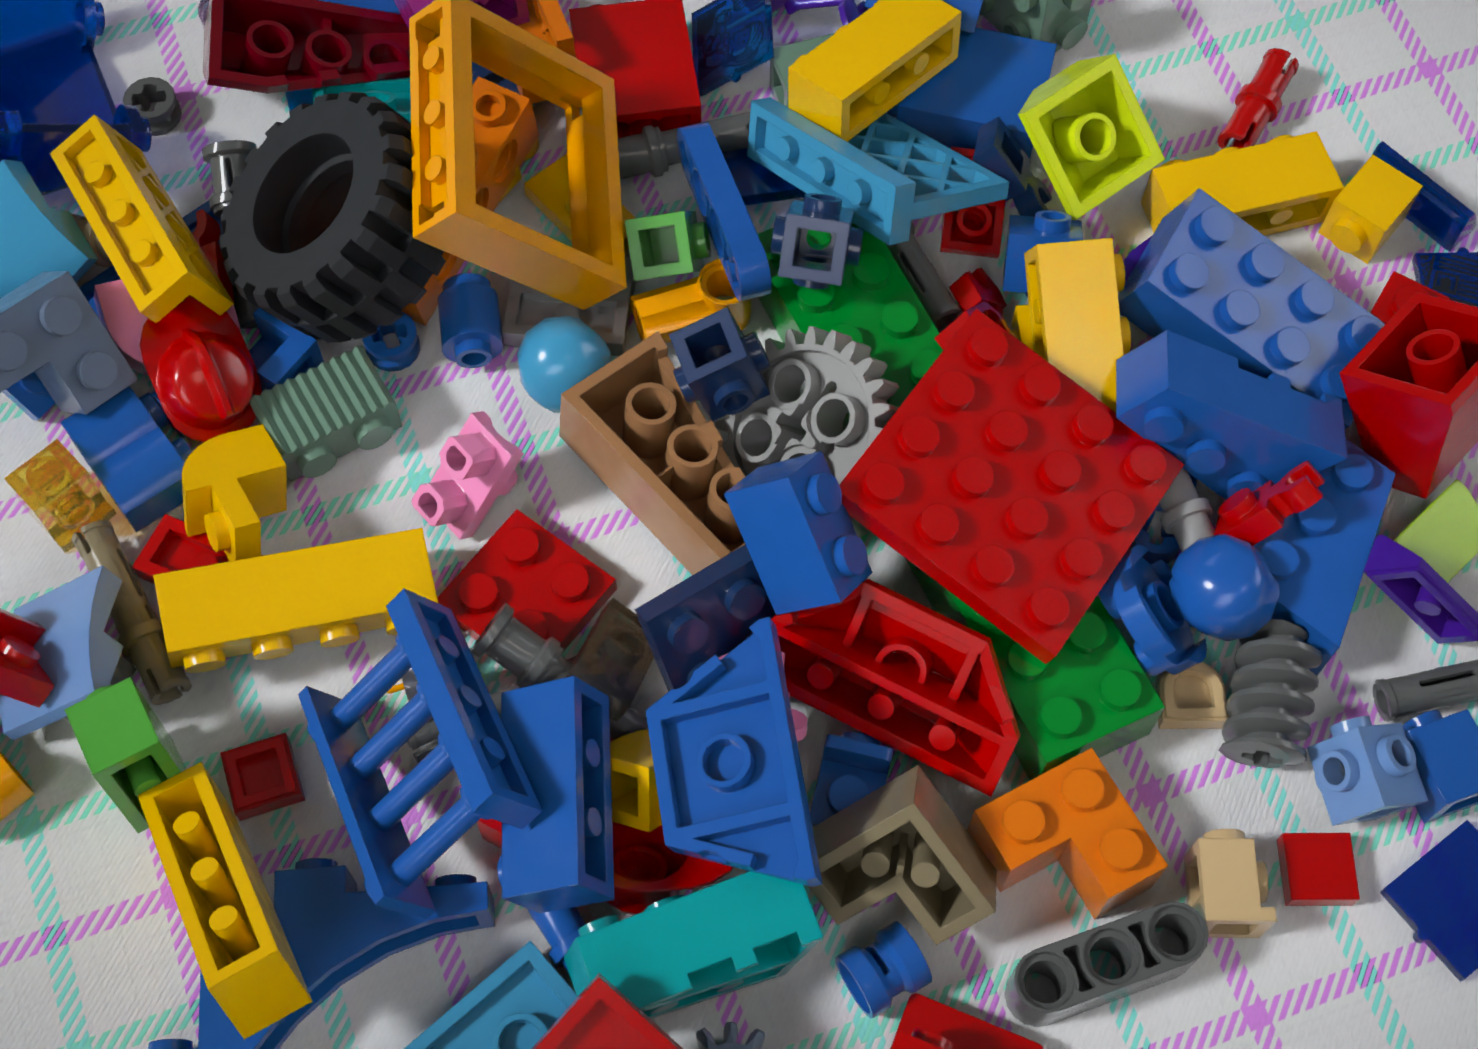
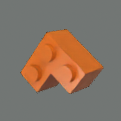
M1093 748L1082 752L974 810L967 828L969 834L997 870L996 886L1000 892L1058 861L1094 920L1151 889L1168 867V864Z

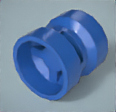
M894 921L877 931L875 941L865 948L853 946L835 957L838 971L858 1006L870 1019L891 1008L893 997L901 992L915 993L932 982L930 968L922 952L909 932L898 921Z

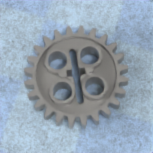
M809 326L806 334L793 329L786 330L785 343L771 338L766 339L765 351L771 366L762 370L761 373L770 395L753 402L746 410L730 415L728 419H721L715 422L717 429L728 432V440L722 443L727 456H730L733 466L740 467L745 477L758 467L822 451L831 474L840 485L899 408L887 404V400L899 389L898 383L880 379L888 365L884 361L869 357L872 349L870 346L854 341L851 336L834 330L828 332L814 326ZM806 379L805 389L803 391V394L800 396V388L802 386L803 381ZM849 412V423L843 432V420ZM772 433V441L768 448V439Z

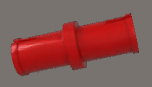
M1273 48L1264 54L1262 63L1251 82L1241 87L1236 95V109L1226 127L1218 136L1217 142L1221 149L1227 146L1231 138L1234 139L1230 147L1240 149L1254 146L1266 124L1277 118L1282 108L1281 97L1299 68L1298 60L1293 58L1286 69H1282L1291 55L1290 52Z

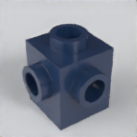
M808 193L805 194L804 201L793 200L786 217L776 216L773 228L771 253L781 255L778 276L792 278L794 284L813 289H826L830 287V284L841 286L846 265L858 266L864 229L852 227L855 209L842 207L841 198L826 194ZM808 230L831 233V240L824 245H817L810 240Z
M728 307L669 334L681 365L673 369L680 390L689 404L699 400L712 421L726 415L740 413L750 407L753 402L770 395L761 373L762 370L771 366L767 354L755 331L744 336Z

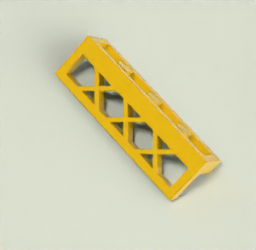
M94 114L50 153L141 314L157 323L189 295L220 316L234 305V302L141 149Z

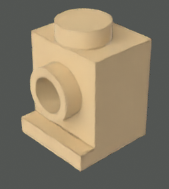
M1237 829L1212 830L1204 833L1203 838H1198L1184 856L1187 902L1205 920L1209 933L1208 938H1260L1277 922L1275 907H1261V903H1265L1268 896V873L1265 863L1263 861H1256L1254 838H1245V833Z

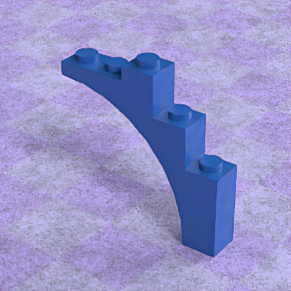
M304 859L296 862L295 869L274 871V909L312 998V1002L244 1040L207 989L200 970L198 1048H193V1042L190 1040L162 1039L148 1043V1049H280L297 1025L341 985L385 958L440 936L495 927L494 897L488 882H477L475 876L467 874H450L436 878L435 886H427L436 911L427 919L394 910H386L374 905L366 889L365 891L357 892V883L346 865L338 866L337 861L332 859Z

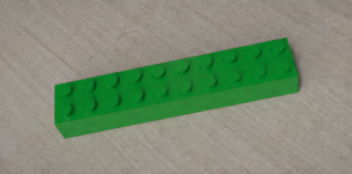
M853 223L852 227L860 228L859 226ZM773 228L759 233L758 236L763 245L770 268L772 289L770 295L759 297L758 299L783 343H785L786 330L793 329L806 334L809 326H814L828 332L834 330L851 336L852 340L870 346L872 349L869 357L884 361L888 365L880 379L898 383L899 386L896 393L887 400V404L900 407L942 353L943 349L934 339L939 334L937 328L887 245L864 230L858 266L846 265L841 286L830 284V287L826 289H813L794 284L792 278L778 276L781 255L771 253ZM808 230L810 240L817 245H824L831 240V233ZM849 412L843 420V432L849 423ZM906 559L934 611L991 638L1021 735L1014 753L1030 780L1090 748H1093L1098 758L1150 734L1165 706L1098 595L1057 656L1045 664Z

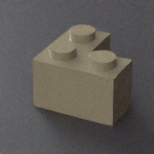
M919 765L812 827L822 885L808 887L837 925L895 892L936 945L996 912L997 870Z

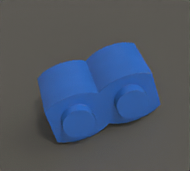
M128 386L87 415L74 413L60 422L135 532L140 531L183 504L182 469L192 451L182 437L170 442L161 429L170 423L149 392L138 398L132 388Z

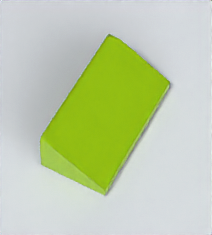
M1456 479L1393 541L1422 557L1449 583L1478 554V504L1467 487L1460 480Z

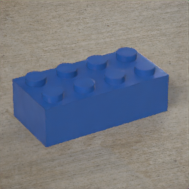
M1200 188L1162 218L1126 281L1123 291L1118 296L1120 315L1127 317L1128 321L1152 338L1169 330L1238 358L1239 368L1267 379L1273 372L1290 379L1291 389L1319 399L1324 393L1342 399L1345 429L1351 426L1353 415L1339 373L1385 325L1377 317Z

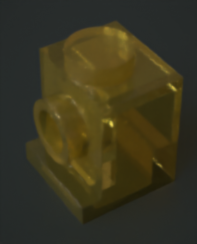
M58 439L4 478L28 513L65 553L74 547L71 540L72 535L75 532L82 534L80 530L82 526L98 520L108 521L117 514L114 508L105 500L88 471Z

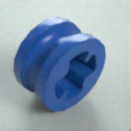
M402 312L404 316L392 325L382 326L380 324L377 326V333L362 338L368 357L373 365L380 370L388 372L401 371L409 367L419 355L420 340L417 335L416 325L412 318ZM395 333L400 345L394 348H387L383 336Z

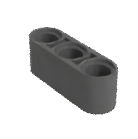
M1177 901L1166 902L1037 948L1022 957L1008 979L1005 989L1007 1007L1012 1015L1025 1025L1033 1027L1048 1026L1176 979L1185 973L1206 949L1209 936L1206 922L1200 913L1190 905ZM1164 927L1176 932L1183 941L1184 954L1172 955L1162 950L1155 939V928ZM1102 950L1113 955L1120 964L1121 977L1108 979L1096 973L1090 963V952ZM1038 973L1051 979L1057 989V1001L1042 1003L1033 999L1025 989L1024 977L1028 974Z

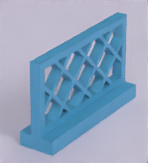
M771 97L751 101L747 156L806 194L818 193L841 198L842 207L855 209L853 223L887 245L909 241L912 220L1007 199L1008 180L887 113L846 142Z

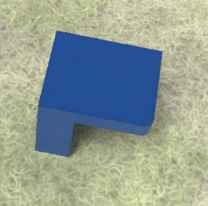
M260 308L253 313L262 337L249 352L261 381L262 392L265 389L272 390L276 384H284L288 378L295 379L299 373H306L310 367L317 368L321 362H324L316 339L290 327Z

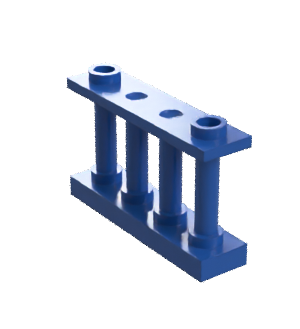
M403 588L386 605L397 631V645L342 699L306 686L298 696L308 721V732L316 743L364 874V885L368 895L376 906L427 919L436 909L422 874L481 818L485 820L494 819L524 829L542 812V809L452 609ZM412 668L418 681L416 684L417 694L369 740L361 717ZM433 717L439 731L437 737L439 744L389 791L380 767ZM455 769L462 786L460 788L461 798L410 845L401 819Z

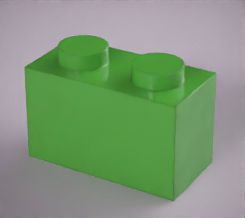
M131 677L115 685L96 689L86 699L64 710L93 777L139 834L148 829L149 826L137 795L186 770V767L173 739Z

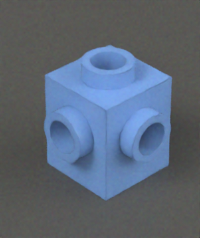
M1370 716L1348 719L1330 727L1331 738L1307 747L1315 772V781L1322 793L1332 826L1377 820L1428 801L1416 766L1415 751L1407 740L1402 723L1372 725Z

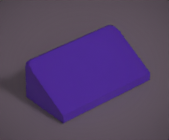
M1383 534L1377 535L1363 572L1437 644L1478 641V612L1422 557Z

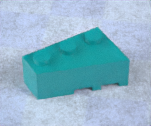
M749 871L686 896L675 895L649 905L645 908L644 912L621 921L618 915H611L587 923L578 930L580 936L575 938L564 955V960L577 997L600 973L652 1019L785 975L823 938V934L803 884Z

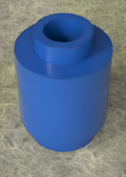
M464 273L447 279L443 283L442 292L437 299L442 353L447 359L456 362L461 367H483L489 364L503 350L498 294L491 288L490 281L479 274Z

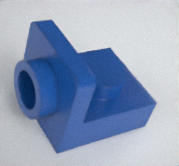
M849 731L842 733L841 736L828 734L825 740L822 762L810 810L812 827L885 785L893 749L881 746L879 740L861 732Z

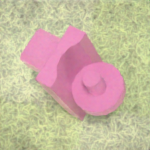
M484 411L471 413L460 433L447 439L439 453L441 465L429 483L419 486L411 500L413 507L430 526L446 524L460 540L473 537L498 495H506L511 492L518 479L515 468L524 455L516 445L508 442L498 434L492 425L491 418Z

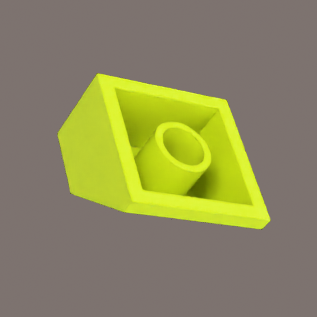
M1116 54L1080 60L1073 63L1035 88L1018 113L1066 213L1072 217L1071 220H1077L1165 160Z

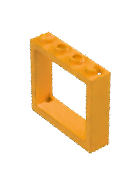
M435 0L410 17L413 238L582 310L626 289L614 79L471 0ZM472 62L565 109L572 247L476 204ZM580 107H582V115H581V116H580Z

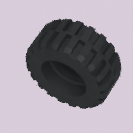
M361 92L331 93L315 97L313 105L300 104L289 111L290 118L283 123L276 122L265 132L267 138L260 147H253L244 161L248 164L241 176H235L229 192L232 194L230 205L223 208L221 223L225 233L220 235V250L225 260L223 264L231 284L236 286L238 293L244 299L307 336H311L316 340L322 339L327 343H341L351 341V338L356 340L377 333L378 325L389 326L403 317L402 309L409 303L417 304L427 292L424 286L432 274L439 275L446 260L442 256L444 251L413 238L411 122L375 96L368 97L365 93Z

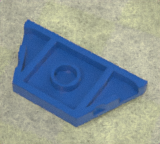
M770 617L759 619L749 628L753 634L720 660L715 654L693 672L687 684L678 689H671L646 710L665 845L676 853L813 887L822 885L821 872L777 627Z

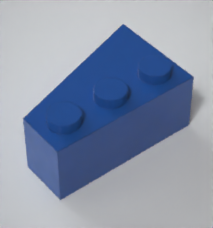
M1169 330L1164 331L1116 360V418L1141 437L1154 441L1185 464L1183 468L1225 500L1244 488H1249L1253 492L1270 480L1276 484L1289 471L1309 460L1315 469L1321 472L1348 458L1342 399L1324 393L1319 399L1291 389V382L1287 377L1273 372L1267 379L1239 368L1238 358Z
M1346 439L1348 458L1319 472L1325 479L1324 484L1318 487L1323 494V498L1308 509L1286 517L1283 528L1252 546L1263 554L1271 574L1279 583L1280 594L1271 619L1288 621L1300 626L1307 632L1309 638L1305 643L1312 645L1321 651L1322 663L1317 668L1309 669L1317 676L1340 647L1364 573L1363 571L1396 475L1348 439Z

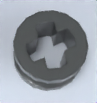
M155 77L139 79L132 83L124 93V108L129 115L132 126L137 132L147 136H159L173 130L180 122L182 115L181 107L176 99L173 87L167 81ZM157 102L154 106V111L146 112L150 109L151 103Z

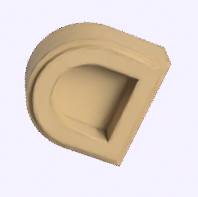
M1201 662L1177 675L1167 671L1163 673L1156 687V693L1165 706L1158 719L1159 729H1222L1226 719L1229 718L1226 711V690L1221 676L1214 668Z

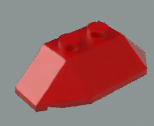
M870 579L863 581L840 603L775 615L771 619L777 627L781 652L785 653L784 672L788 692L791 697L990 797L992 796L1021 735L991 638Z

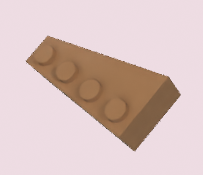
M657 331L561 394L559 436L675 558L694 575L745 545L724 496V493L745 478V475L740 467L733 466L722 447L723 438L712 420L706 421L696 402L689 404L686 401L674 376L673 369L675 367L667 355L668 346L659 331Z

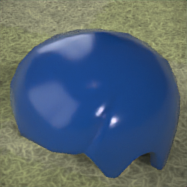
M1226 533L1199 538L1178 555L1171 569L1172 578L1169 581L1176 609L1189 625L1203 634L1224 641L1253 636L1272 618L1280 594L1279 583L1271 574L1263 554L1255 547H1251L1247 541Z

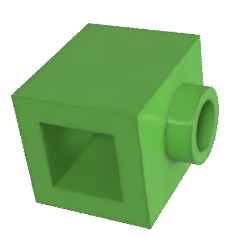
M679 211L624 220L634 281L699 272L704 267L703 258L711 257V242L707 224L705 221L697 222L696 211Z

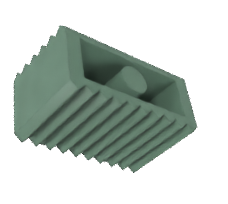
M355 346L352 351H344L340 357H332L329 362H321L317 368L310 367L306 373H299L295 379L288 378L284 384H276L272 390L265 389L261 395H253L249 402L259 425H264L286 463V475L290 482L301 476L306 478L321 476L335 466L337 458L358 448L363 450L378 448L392 437L394 430L402 427L396 402L363 346Z

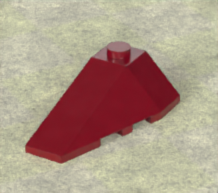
M209 0L204 27L203 75L207 85L266 94L410 77V33L401 14L319 0Z

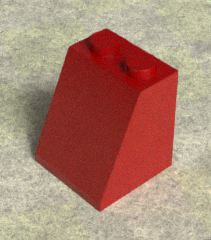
M1415 292L1339 374L1364 452L1396 474L1391 488L1427 499L1478 442V307Z

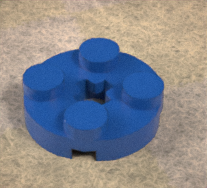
M1136 545L1126 551L1110 575L1109 580L1106 581L1100 590L1099 596L1105 609L1113 618L1117 620L1122 618L1129 633L1135 640L1133 648L1142 668L1153 677L1164 671L1177 675L1204 661L1207 654L1206 638L1194 644L1193 634L1190 629L1191 625L1177 611L1169 581L1172 578L1171 568L1162 559L1150 564L1143 558L1150 549L1143 545Z

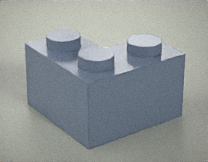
M69 271L42 272L0 298V393L27 375L35 372L61 411L87 415L136 382L138 378Z

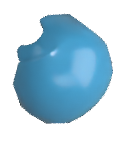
M572 316L545 318L526 332L517 352L520 381L528 395L536 403L554 413H560L561 394L611 362V352L604 339L580 318Z

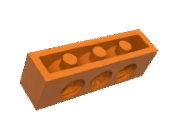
M478 76L473 84L476 204L494 212L513 180L517 166L520 168L538 138L539 131L531 99ZM444 251L442 256L446 262L439 275L432 274L424 286L427 292L417 304L409 303L402 309V312L410 316L413 321L426 326L438 306L437 299L442 292L443 283L458 273L465 261L464 259Z

